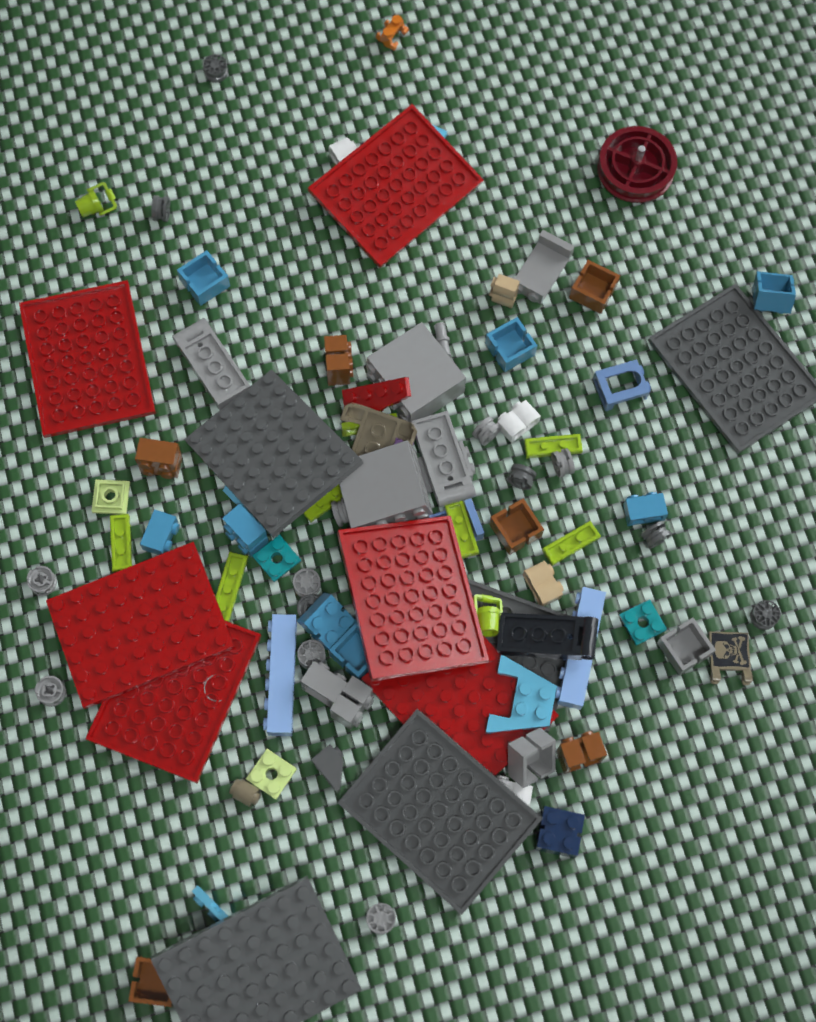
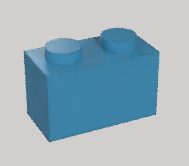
M650 492L646 496L640 497L638 495H631L623 503L627 526L665 521L668 516L663 493Z
M154 509L140 542L142 550L156 555L170 551L172 537L178 533L180 526L176 516Z

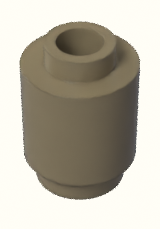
M236 779L229 791L234 799L248 807L252 804L256 805L261 797V794H259L260 789L245 780Z

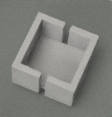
M694 618L689 619L678 626L677 629H673L660 637L657 642L679 676L693 668L696 663L698 665L712 656L716 651Z
M313 661L300 680L302 690L331 708L340 694L342 696L346 695L342 691L348 683L346 682L347 679L339 673L333 674L330 672V668L324 663L319 662L318 664Z
M354 676L351 677L342 691L346 695L342 696L340 694L330 708L331 718L350 730L354 726L358 727L363 719L362 712L365 709L368 711L374 702L373 689Z
M542 728L526 734L525 738L522 736L508 743V775L522 788L538 781V777L542 779L555 772L556 740Z

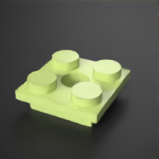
M95 479L92 513L127 514L130 481ZM108 493H115V497L112 500L106 499Z
M266 749L246 780L276 800L297 768L269 749ZM271 769L276 770L278 773L277 777L273 780L266 778V773Z

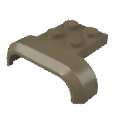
M356 403L346 405L340 420L360 424L352 450L358 456L394 445L396 438L403 441L408 440L413 445L417 434L414 424Z

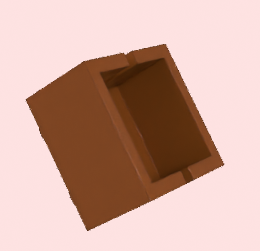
M587 260L571 288L569 299L602 314L609 298H611L618 285L621 275Z
M347 335L324 336L328 386L350 384V377H353L351 341L347 342Z
M140 438L135 460L142 474L146 476L161 475L163 478L172 479V477L178 478L182 454L178 443Z
M524 498L510 505L508 511L505 508L490 517L489 525L509 555L522 549L525 546V542L528 545L541 538L544 532V528Z
M592 731L582 733L581 737L575 740L573 737L562 740V743L559 744L556 750L564 774L581 769L580 764L588 767L600 763L607 756L599 732L593 733Z
M136 957L133 977L140 978V981H132L128 1002L174 1007L151 959Z

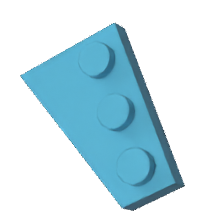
M198 885L192 890L195 894L193 897L194 901L200 907L205 905L210 910L207 914L215 922L228 917Z

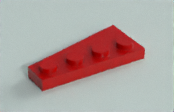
M409 377L342 390L344 407L350 403H356L382 412L385 408L411 397Z

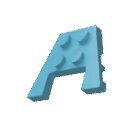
M501 655L497 674L517 678L515 696L510 718L489 714L486 733L549 727L557 686Z

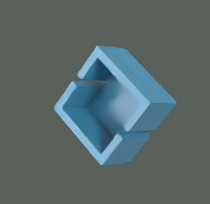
M207 250L177 269L179 280L191 292V295L200 306L230 287L228 275L219 264L217 265V262Z
M757 271L752 287L754 309L762 312L772 311L780 314H791L796 297L793 275Z
M518 317L487 333L485 345L491 354L496 356V361L504 372L535 356L538 346L529 333L526 334V328Z
M238 504L222 518L226 536L231 541L235 540L237 542V547L244 555L248 554L252 557V555L269 543L266 530L241 504Z
M323 593L297 620L309 634H312V638L320 642L324 649L330 650L357 621L347 610L341 609L343 606L331 594Z
M356 622L329 650V655L342 668L345 666V671L351 676L361 680L369 671L358 623Z

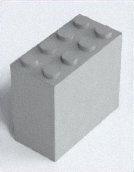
M422 322L367 357L366 375L372 383L409 377L411 397L390 407L393 411L396 410L399 413L400 419L410 423L413 420L432 415L465 391V375Z
M408 440L360 455L359 457L362 459L363 464L339 483L351 528L427 519L430 515H433L417 454Z

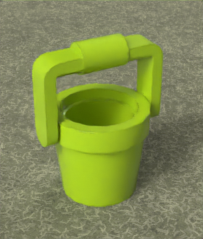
M105 182L86 189L89 193L75 201L83 218L98 212L101 216L117 207L114 200L116 197L112 189H109ZM102 185L109 201L113 204V207L106 210L103 209L93 190Z
M474 595L473 601L482 635L484 637L498 635L499 620L501 619V613H503L502 600L490 595ZM477 601L490 604L494 603L496 604V607L483 606L477 608Z

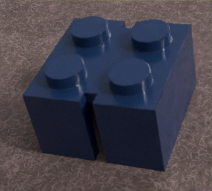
M544 806L541 812L543 819L539 823L540 830L537 834L535 850L575 859L578 856L581 837L577 836L582 834L585 815Z

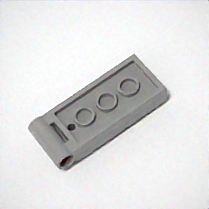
M205 318L172 335L180 352L219 410L250 388L249 383Z
M448 411L411 421L417 429L415 439L438 506L442 507L476 497L475 488Z

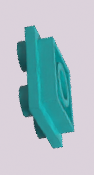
M280 534L252 555L273 582H276L301 562V559ZM275 555H280L283 559L280 563H273L272 558Z
M650 599L619 614L636 646L667 631ZM638 620H646L648 626L645 628L640 627Z

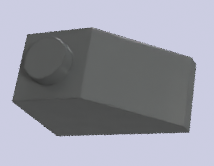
M330 744L312 758L311 761L338 794L341 792L342 757L344 755L337 746L333 748Z

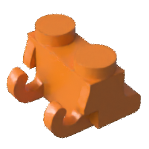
M394 15L391 22L389 20L385 21L384 25L386 28H384L382 35L380 32L376 34L378 41L394 51L398 45L397 41L392 42L394 35L399 30L404 35L409 31V28L404 25V20L399 15Z

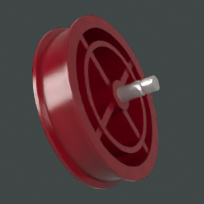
M643 126L625 127L612 133L603 143L597 164L598 176L603 186L615 197L633 203L649 202L663 195L672 184L677 169V154L671 142L660 132Z

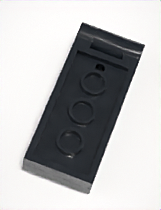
M501 613L497 652L503 656L594 660L599 619L590 616Z

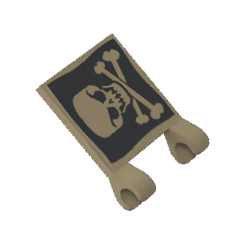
M709 631V641L716 649L714 654L710 656V683L718 684L721 680L720 670L742 671V684L750 685L753 678L750 665L748 633Z

